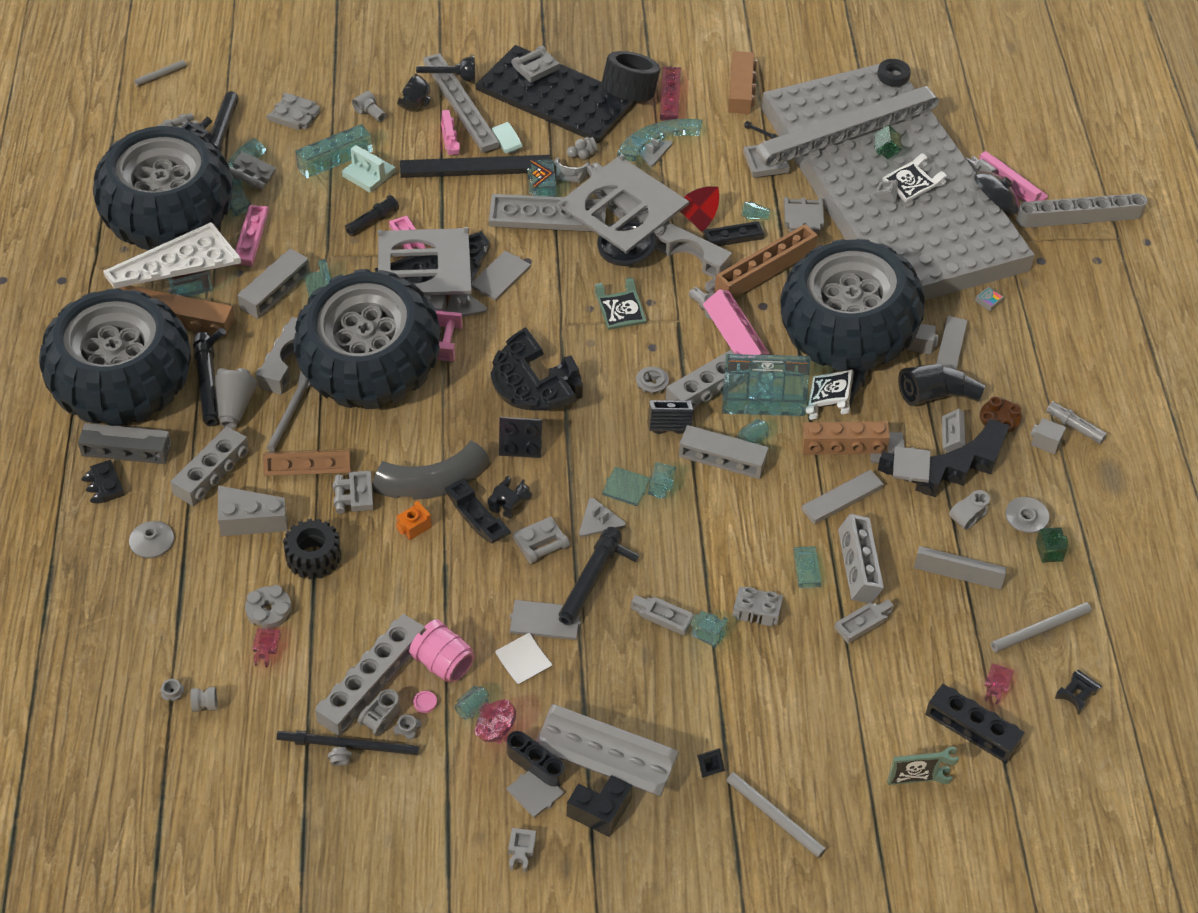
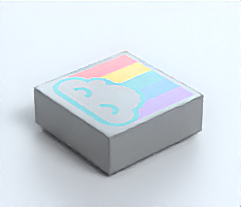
M987 287L976 296L975 302L992 311L1003 301L1004 297L990 287Z

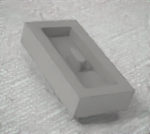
M961 409L942 416L943 449L947 453L965 445L964 412Z

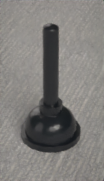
M470 55V57L462 59L460 64H455V66H417L416 73H455L460 75L464 81L475 84V57Z

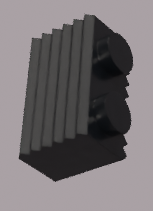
M649 401L647 419L649 431L657 434L664 433V431L683 434L687 425L692 426L693 407L691 401Z

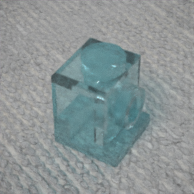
M655 462L650 475L648 495L665 498L667 491L672 489L676 467Z
M701 611L700 614L696 613L691 621V626H693L692 636L716 648L727 631L728 619L724 617L720 620L714 614H708L704 611Z

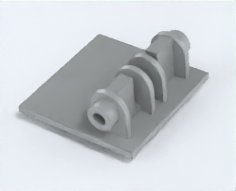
M739 587L732 617H737L736 620L748 622L749 613H751L750 623H752L753 616L756 614L758 615L756 624H759L761 615V625L777 626L783 595H778L772 591H759L752 587Z

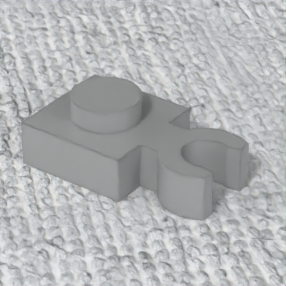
M512 828L508 854L513 855L509 860L510 871L514 870L516 863H522L523 872H527V857L533 858L536 831Z

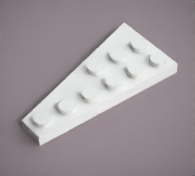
M211 222L104 270V275L113 288H120L240 264L241 258Z

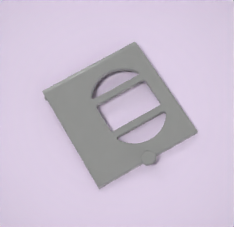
M621 154L560 200L557 205L627 254L653 232L656 236L662 235L664 233L662 225L689 205V201L627 161L625 156ZM616 188L589 210L585 209L586 202L592 194L602 189ZM623 192L640 202L638 206L611 227H608L593 216ZM645 208L648 209V217L642 225L628 231H617Z
M469 227L455 229L378 230V271H389L396 273L399 277L435 276L429 281L415 284L429 301L431 300V295L471 294ZM413 242L424 243L434 247L429 249L393 250L400 245ZM438 255V269L391 271L390 258L392 256Z

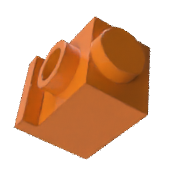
M419 501L414 502V506L396 516L397 530L400 534H405L409 540L431 528V515Z

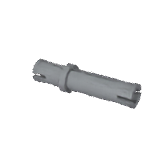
M1052 401L1048 406L1047 413L1061 420L1062 424L1073 427L1098 444H1101L1106 438V432L1074 414L1073 410H1068L1055 401Z

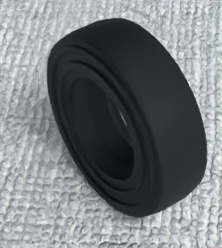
M886 59L882 61L877 71L878 79L885 85L893 87L906 84L911 74L910 66L900 59ZM896 70L901 74L892 75L889 74L887 71Z

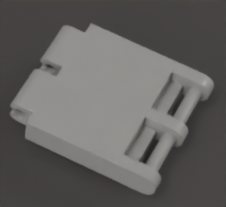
M284 93L283 99L275 104V109L268 113L266 118L269 121L293 129H307L313 121L311 119H314L320 112V107L314 101Z
M784 197L785 228H789V232H792L805 224L815 233H820V229L824 227L822 198H818V200H805V198L788 199V197Z

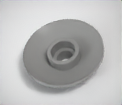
M1018 497L1010 501L1006 507L1005 515L1007 521L1012 527L1021 532L1036 533L1043 530L1048 524L1049 512L1043 503L1034 498Z
M149 521L137 526L129 537L131 550L143 558H155L165 554L174 542L172 529L167 524L159 521Z

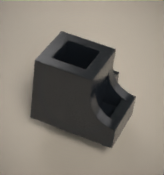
M572 355L564 357L558 366L548 369V376L559 372L576 395V398L583 397L581 375Z

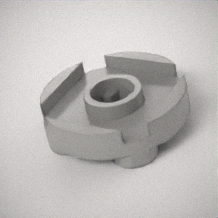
M279 585L262 587L250 592L247 595L245 604L246 615L250 623L261 625V628L272 629L282 625L292 610L288 594ZM265 605H273L271 610L268 611L266 608H263Z

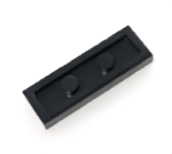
M759 221L706 229L703 230V236L706 241L717 246H725L764 239V232Z

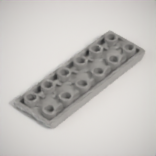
M555 704L551 705L536 740L537 743L560 759L609 778L613 775L632 784L635 788L659 797L662 796L679 751Z

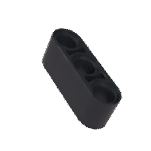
M513 731L508 735L507 755L512 761L527 772L529 771L549 786L560 787L564 783L565 765L561 759L522 731ZM533 758H538V759H540V760H538V761H533V760H531V759H533ZM553 771H554V772H558V774H555V775H554V774H550V772H553Z

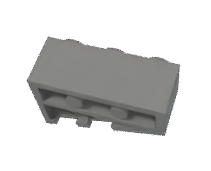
M218 486V523L221 536L288 531L285 498Z

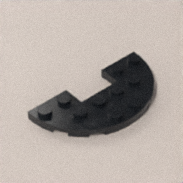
M526 327L512 335L506 341L507 345L501 351H497L492 361L491 380L497 394L506 403L523 410L542 411L566 407L577 401L576 395L559 372L540 381L530 368L528 363L544 355V353Z

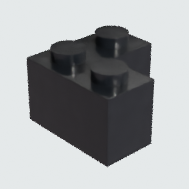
M611 775L601 793H597L578 783L567 801L566 816L610 837L632 799L633 785Z

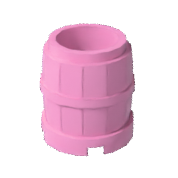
M439 619L432 620L424 626L427 630L423 635L418 633L415 636L409 653L415 660L422 662L431 673L437 675L445 682H456L470 669L475 654L473 649L459 635L447 629V626Z

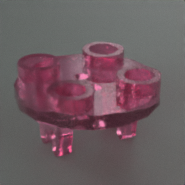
M507 699L484 704L479 711L480 715L474 729L475 735L484 742H496L498 744L502 740L507 742V733L513 727L516 720L517 711L515 706Z

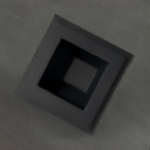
M720 748L697 755L702 778L725 771Z

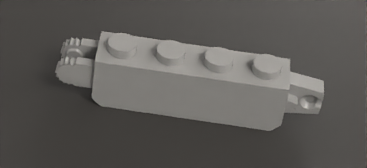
M595 162L587 166V172L592 177L604 167ZM616 188L602 189L595 192V194L600 199H603ZM623 192L606 206L621 219L638 206L640 202ZM645 208L631 220L644 223L648 217V209Z

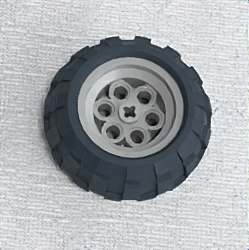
M154 126L129 133L109 147V150L103 155L95 170L93 196L100 217L117 238L130 245H136L141 249L151 250L211 222L218 228L224 216L229 212L233 183L226 159L218 148H214L210 140L197 132L187 131L186 128Z
M867 239L835 240L830 244L814 248L806 254L805 258H801L793 266L781 292V318L791 342L798 351L801 350L806 354L809 360L822 366H832L833 369L839 371L869 370L875 368V365L886 364L896 359L901 351H904L906 347L909 348L924 318V289L911 263L902 255L897 254L891 247L882 243L870 242Z
M369 269L354 270L352 274L345 276L340 274L331 278L329 284L325 287H319L310 295L307 305H304L303 310L301 309L299 312L293 341L295 355L303 375L326 399L330 397L338 405L348 408L363 405L365 409H377L383 403L392 401L395 404L406 399L409 391L419 389L427 381L430 369L434 368L437 362L441 331L434 306L426 296L424 297V293L413 282L400 278L396 273L379 270L378 272H371Z
M121 288L88 293L77 301L67 304L58 313V317L54 318L46 328L43 336V345H41L39 353V365L44 383L58 404L69 414L72 412L74 415H78L83 421L97 424L104 422L110 426L145 420L155 411H161L174 400V395L178 394L179 390H182L185 385L191 359L186 329L171 308L162 301L151 298L150 295L144 292L121 290Z

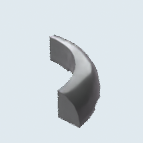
M471 440L454 456L432 465L406 467L382 461L374 477L373 492L392 498H398V496L413 497L414 500L443 496L447 494L445 488L461 479L468 482L479 477L490 465V459L486 451Z

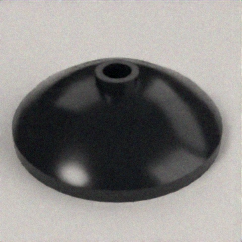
M978 171L974 175L977 185L992 202L1010 214L1018 212L1019 201L1010 179L1005 176L1002 178L996 173Z
M630 220L617 231L632 230L643 223ZM653 232L626 254L599 235L597 247L599 254L607 262L618 266H632L645 261L652 255L656 247V238Z

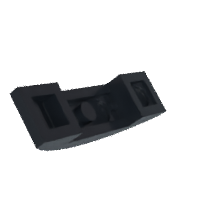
M464 479L445 488L447 495L461 516L483 539L493 544L511 534V531L499 517L495 519L475 497V491Z

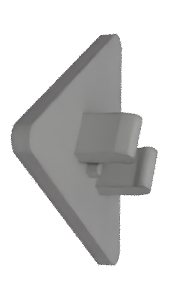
M654 138L652 140L633 139L631 141V144L649 167H653L672 146L671 141L656 140Z
M452 294L446 312L462 313V317L487 311L486 306L469 294Z
M590 498L579 535L585 537L602 533L608 527H615L617 529L625 527V522L594 498Z

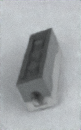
M84 423L78 440V446L81 456L166 464L171 448L169 432L160 429L152 430L139 427L131 428L118 425Z

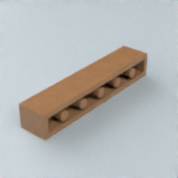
M805 224L718 273L715 279L714 292L716 293L719 289L727 290L735 299L800 261L801 258H805L806 254L816 248L818 235Z
M134 286L120 287L121 290L141 291L150 295L151 298L162 301L171 308L185 329L214 334L219 328H223L226 331L224 336L227 337L235 320L233 306Z

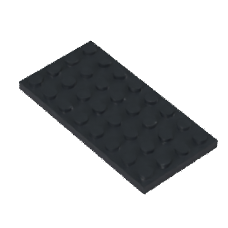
M514 45L476 83L477 91L584 138L593 137L595 143L598 144L637 102L617 98L603 89L601 81L561 64L560 69L530 83L513 67L512 59L520 58L531 53V51ZM537 57V58H535V59H533V60H531V61H529V62H527V63H525V64H523V65L529 64V63H531V62H533V61H535V60H537V59H539V58H541V57Z

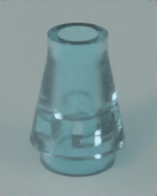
M750 200L749 202L744 201L741 210V216L745 217V219L768 220L770 209Z

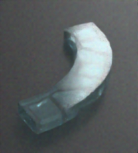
M674 119L648 125L630 135L622 143L617 152V157L623 154L626 160L636 161L639 153L645 148L646 144L652 143L653 138L660 140L665 138V135L675 134V136H699L702 120Z
M253 138L232 155L228 161L229 168L233 167V163L242 151L258 158L266 153V147L256 138ZM231 175L233 187L229 209L235 216H238L248 210L251 202L244 195L242 180L238 181Z

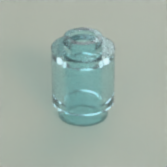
M756 419L741 428L737 436L741 440L757 444L769 436V426L765 421Z
M474 685L457 700L454 708L463 719L473 718L489 704V694L483 687Z

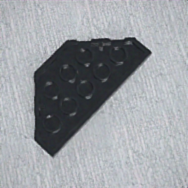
M482 231L469 235L471 283L490 249V241ZM438 255L409 256L390 263L391 271L438 269ZM435 276L400 278L410 280L416 284L429 281Z

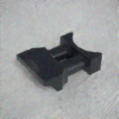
M1080 670L1073 672L1068 686L1065 689L1061 687L1057 691L1055 699L1070 701L1075 706L1079 715L1085 707L1086 703L1084 702L1088 697L1096 695L1102 688V685ZM1078 688L1079 690H1081V692L1076 697L1073 695V693Z

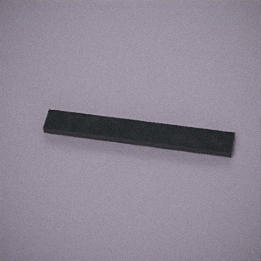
M550 155L400 160V177L532 173L537 169L536 166L531 164V161H536L551 170Z

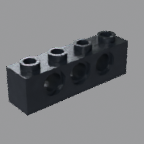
M943 683L929 701L925 713L931 719L1006 764L1021 744L1025 733L1015 724H1010L1000 718L995 712L988 711L976 701L968 699L956 689L948 687Z

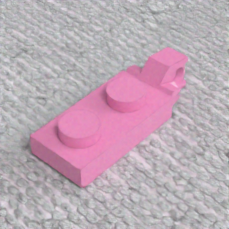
M443 110L441 128L445 149H447L448 155H459L460 143L457 142L456 130H453L454 118H451L449 110Z

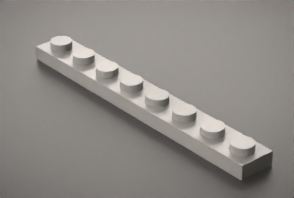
M440 53L423 58L425 66H448ZM430 73L481 152L499 148V141L453 73Z

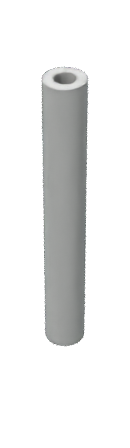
M181 60L137 78L134 82L136 86H140L184 68L186 63L184 60Z

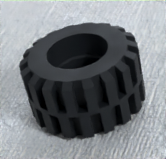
M307 519V522L299 521L297 526H291V531L286 532L283 547L287 566L292 570V573L295 575L299 573L301 578L308 576V579H313V577L318 576L319 579L323 578L324 574H331V569L335 570L338 567L337 563L341 561L339 534L334 526H330L329 522L325 521L322 523L321 519H316V521ZM312 546L321 547L316 551H304L306 548Z

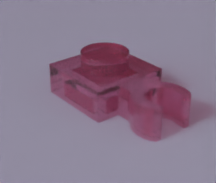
M257 628L252 646L253 652H257L253 658L255 666H257L260 659H265V667L269 666V654L277 653L281 637L280 630Z
M992 663L984 685L989 687L985 695V701L988 700L990 695H994L997 698L996 705L999 704L1002 692L1007 694L1014 670Z

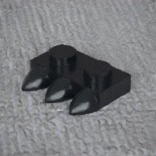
M111 459L90 466L91 470L85 473L81 479L84 482H92L86 488V492L95 493L90 499L91 503H104L125 496Z

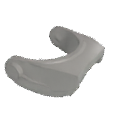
M560 158L554 160L556 179L581 183L587 174V166L591 164L586 162L582 167H567L561 165Z

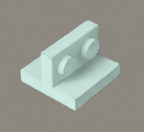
M355 145L351 148L352 163L342 170V177L371 193L395 174L396 170L391 164Z

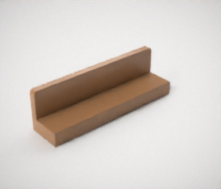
M351 448L267 451L263 454L264 476L351 472Z

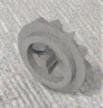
M646 367L637 373V387L642 388L643 393L649 391L651 395L653 392L661 393L663 389H666L669 377L661 368ZM649 378L652 379V381H656V384H653V382H649Z

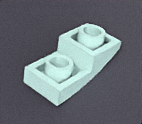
M509 122L491 128L499 141L500 148L505 154L514 153L518 148L522 147V143Z

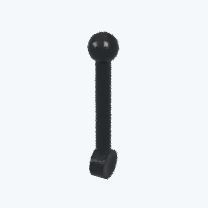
M746 121L744 123V127L746 129L751 128L770 137L771 139L777 137V134H771L756 126H753L752 123L749 121Z

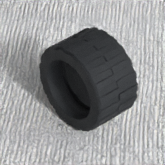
M628 51L612 52L607 56L601 86L605 91L617 98L645 102L654 97L661 68L655 60L642 54Z

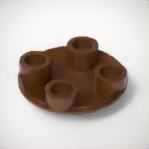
M992 397L982 406L980 420L984 426L989 419L1009 425L1007 432L1009 433L1017 429L1021 423V407L999 397Z

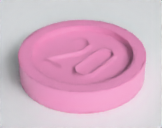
M421 691L414 697V707L418 712L429 713L436 708L437 698L430 691Z

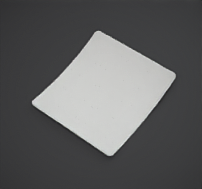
M530 633L495 651L517 684L552 666V663L541 651Z

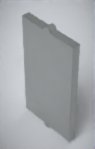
M504 251L472 281L471 288L480 292L481 295H486L496 301L531 267V264L523 261L519 256H514Z
M515 600L513 613L510 614V619H512L510 633L522 635L530 633L531 636L576 640L578 627L581 625L579 620L580 613L574 623L564 625L559 621L558 615L563 605Z

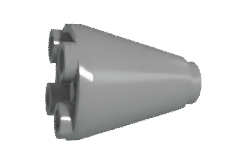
M221 368L217 370L215 376L218 418L221 426L236 428L257 387V381L253 376L249 375V370L239 368L237 371Z

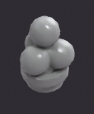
M585 137L584 140L578 139L575 142V147L571 146L567 149V155L574 158L578 154L581 159H587L589 155H594V152L598 151L594 138Z

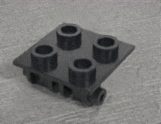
M499 418V456L541 458L542 419Z

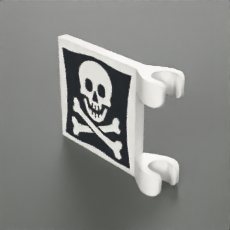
M920 154L912 162L882 177V180H897V195L907 203L936 186L945 185L946 180L944 178L947 175L944 172H939L931 179L921 169L927 165L925 160L928 157L925 154Z
M853 370L813 377L809 405L806 407V413L810 415V420L818 418L819 406L837 403L838 408H841V415L850 412L849 400L854 374Z

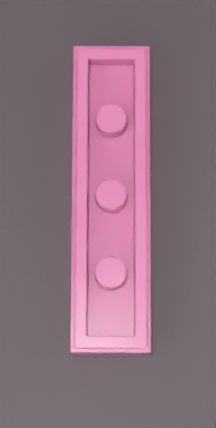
M249 205L235 252L241 258V263L235 265L253 266L269 213L268 206Z

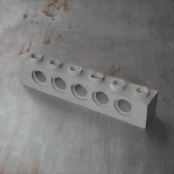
M402 614L398 620H394L389 630L377 638L375 645L370 651H366L362 655L360 662L348 670L346 677L340 684L337 683L332 688L330 695L318 703L315 710L317 723L340 736L411 657L409 653L411 643L418 633L423 635L425 632L424 626L405 614Z

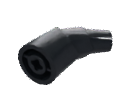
M942 363L901 369L898 376L900 393L905 402L910 406H916L945 396H961L979 402L986 386L968 377L963 372L944 367Z

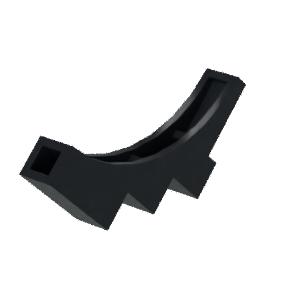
M989 419L979 435L962 448L946 454L930 456L928 483L912 481V483L916 484L915 491L936 497L943 479L964 486L971 468L991 475L1006 439L1009 425ZM883 451L877 470L893 476L894 454Z

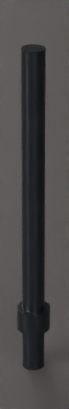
M299 730L296 733L277 731L276 737L280 741L295 742V745L305 746L308 743L417 756L419 754V746L307 734V731Z

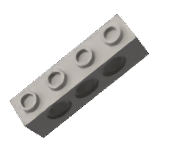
M729 350L667 386L666 401L689 400L694 410L703 402H708L715 395L725 392L734 384L740 383L745 378V370H740V363L744 362H732L742 360ZM728 363H737V371L728 372Z
M226 426L170 481L173 495L192 506L199 500H202L206 493L213 486H216L220 479L227 472H230L241 458L247 455L249 451L247 437Z
M849 514L839 527L838 532L851 600L872 603L884 587L870 518Z

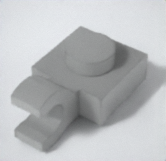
M972 156L971 160L966 158L975 173L978 171L995 173L997 170L984 159L978 160L974 156Z

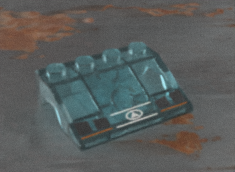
M726 354L724 386L721 393L722 414L805 416L810 356Z

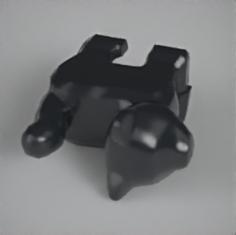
M506 476L505 480L494 488L493 494L487 500V504L489 505V510L495 513L499 512V506H503L505 510L503 516L511 519L514 510L519 507L520 503L532 498V492L530 487L525 484L524 479L521 480L515 491L508 488L511 484V477Z

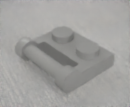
M543 45L537 47L535 51L512 59L513 67L530 83L560 69V63L546 51ZM537 57H541V58H539V59H537V60H535V61H533V62H531V63H529V64L523 65V64H525V63H527V62H529V61H531V60H533V59H535V58H537Z
M548 517L513 533L515 543L530 564L536 562L538 558L560 548L566 549L570 547L567 536L563 535L552 517ZM553 540H556L555 542H552V543H550V544H548V545H545V546H543V547H541V548L536 549V550L533 551V549H535V548H537V547H540V546H542V545H544V544H546V543H549V542H551V541H553Z

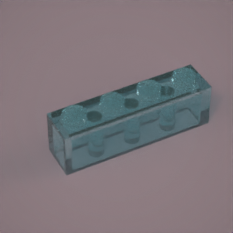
M360 124L295 150L297 168L305 178H309L352 160L351 148L355 145L368 152H372L371 134Z

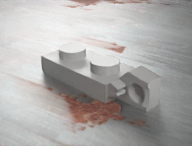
M635 595L631 601V609L638 612L641 617L683 636L694 619L693 613L654 596L653 598L644 599Z
M889 599L879 605L870 602L836 622L834 628L849 644L884 623L888 618L887 616L893 612L894 605Z

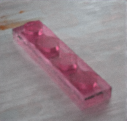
M663 66L660 120L678 121L681 67Z

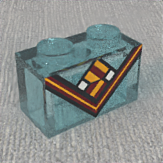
M553 160L531 161V168L527 169V178L531 180V182H528L529 193H533V196L556 197Z

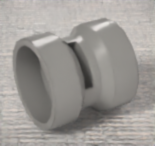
M208 687L205 692L199 688L191 689L192 712H200L205 707L209 711L217 710L216 687Z

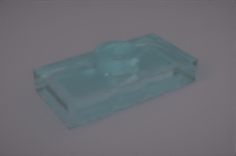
M816 546L794 547L793 555L798 588L821 587Z

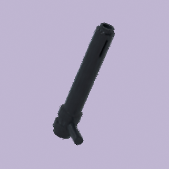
M229 91L224 95L210 131L212 135L210 142L220 152L222 151V143L239 100L238 95L233 91Z
M219 328L211 336L209 333L199 332L192 341L194 358L197 361L202 420L207 426H215L219 421L213 358L215 356L214 344L226 334L223 328Z
M608 527L601 533L600 539L597 540L594 546L593 554L558 614L559 621L562 624L570 625L575 622L609 559H612L615 553L634 562L637 561L639 554L620 545L622 533L617 528Z

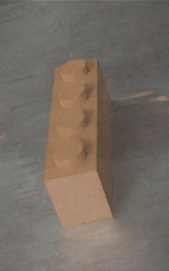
M733 51L728 112L750 114L751 107H754L755 96H752V94L755 95L756 84L753 83H756V72L753 71H756L757 68L754 52Z

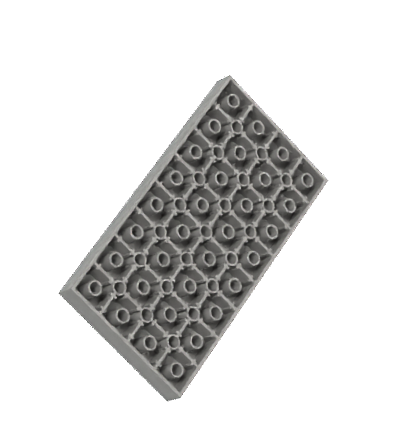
M880 64L763 92L762 111L777 134L782 136L915 90L909 80L902 86L893 87L885 85L878 79L877 71ZM896 70L887 71L889 74L892 75L901 74ZM931 111L794 158L818 198H822L825 209L845 240L867 239L877 244H885L895 250L897 254L902 255L914 267L917 277H919L923 286L925 300L1025 273L1031 269L1034 253L1004 211L992 202L979 188L974 179L975 171ZM920 154H925L928 157L925 160L927 165L921 169L931 179L939 172H944L947 175L944 178L946 180L945 185L936 186L907 203L898 195L895 202L874 196L879 183L884 182L882 177L912 162Z

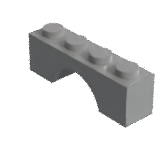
M669 222L662 225L664 227L662 235H655V250L667 256L676 253L692 254L701 261L702 273L712 278H715L718 273L731 267V252Z
M292 317L288 324L284 325L281 336L275 340L271 352L267 353L262 367L258 368L256 379H258L260 389L282 395L290 382L289 367L283 362L288 356L295 353L293 341L296 333L297 318Z

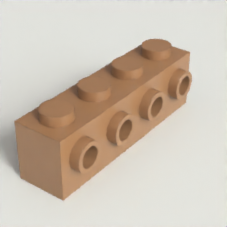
M803 422V455L882 454L883 451L888 452L890 439L888 422Z

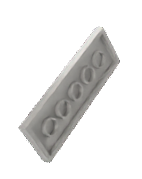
M492 194L489 226L593 231L557 205L564 197ZM588 199L585 209L589 210L602 199ZM606 206L593 215L604 224Z

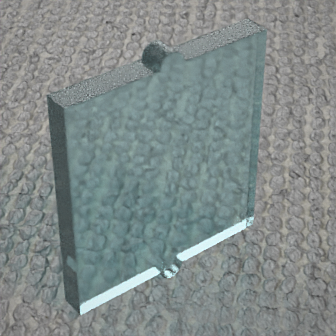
M614 467L610 478L606 479L607 484L602 495L638 506L642 495L646 494L645 489L650 478Z

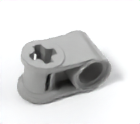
M976 490L964 500L955 504L950 510L949 516L962 528L968 530L987 514L990 496L985 491Z
M389 689L382 691L361 712L358 723L366 725L373 730L375 736H380L400 713L401 708L398 694ZM387 703H393L390 706H385Z

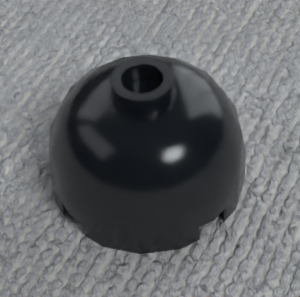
M415 73L402 91L404 97L402 99L399 97L397 105L407 111H417L422 106L426 107L431 100L427 81Z

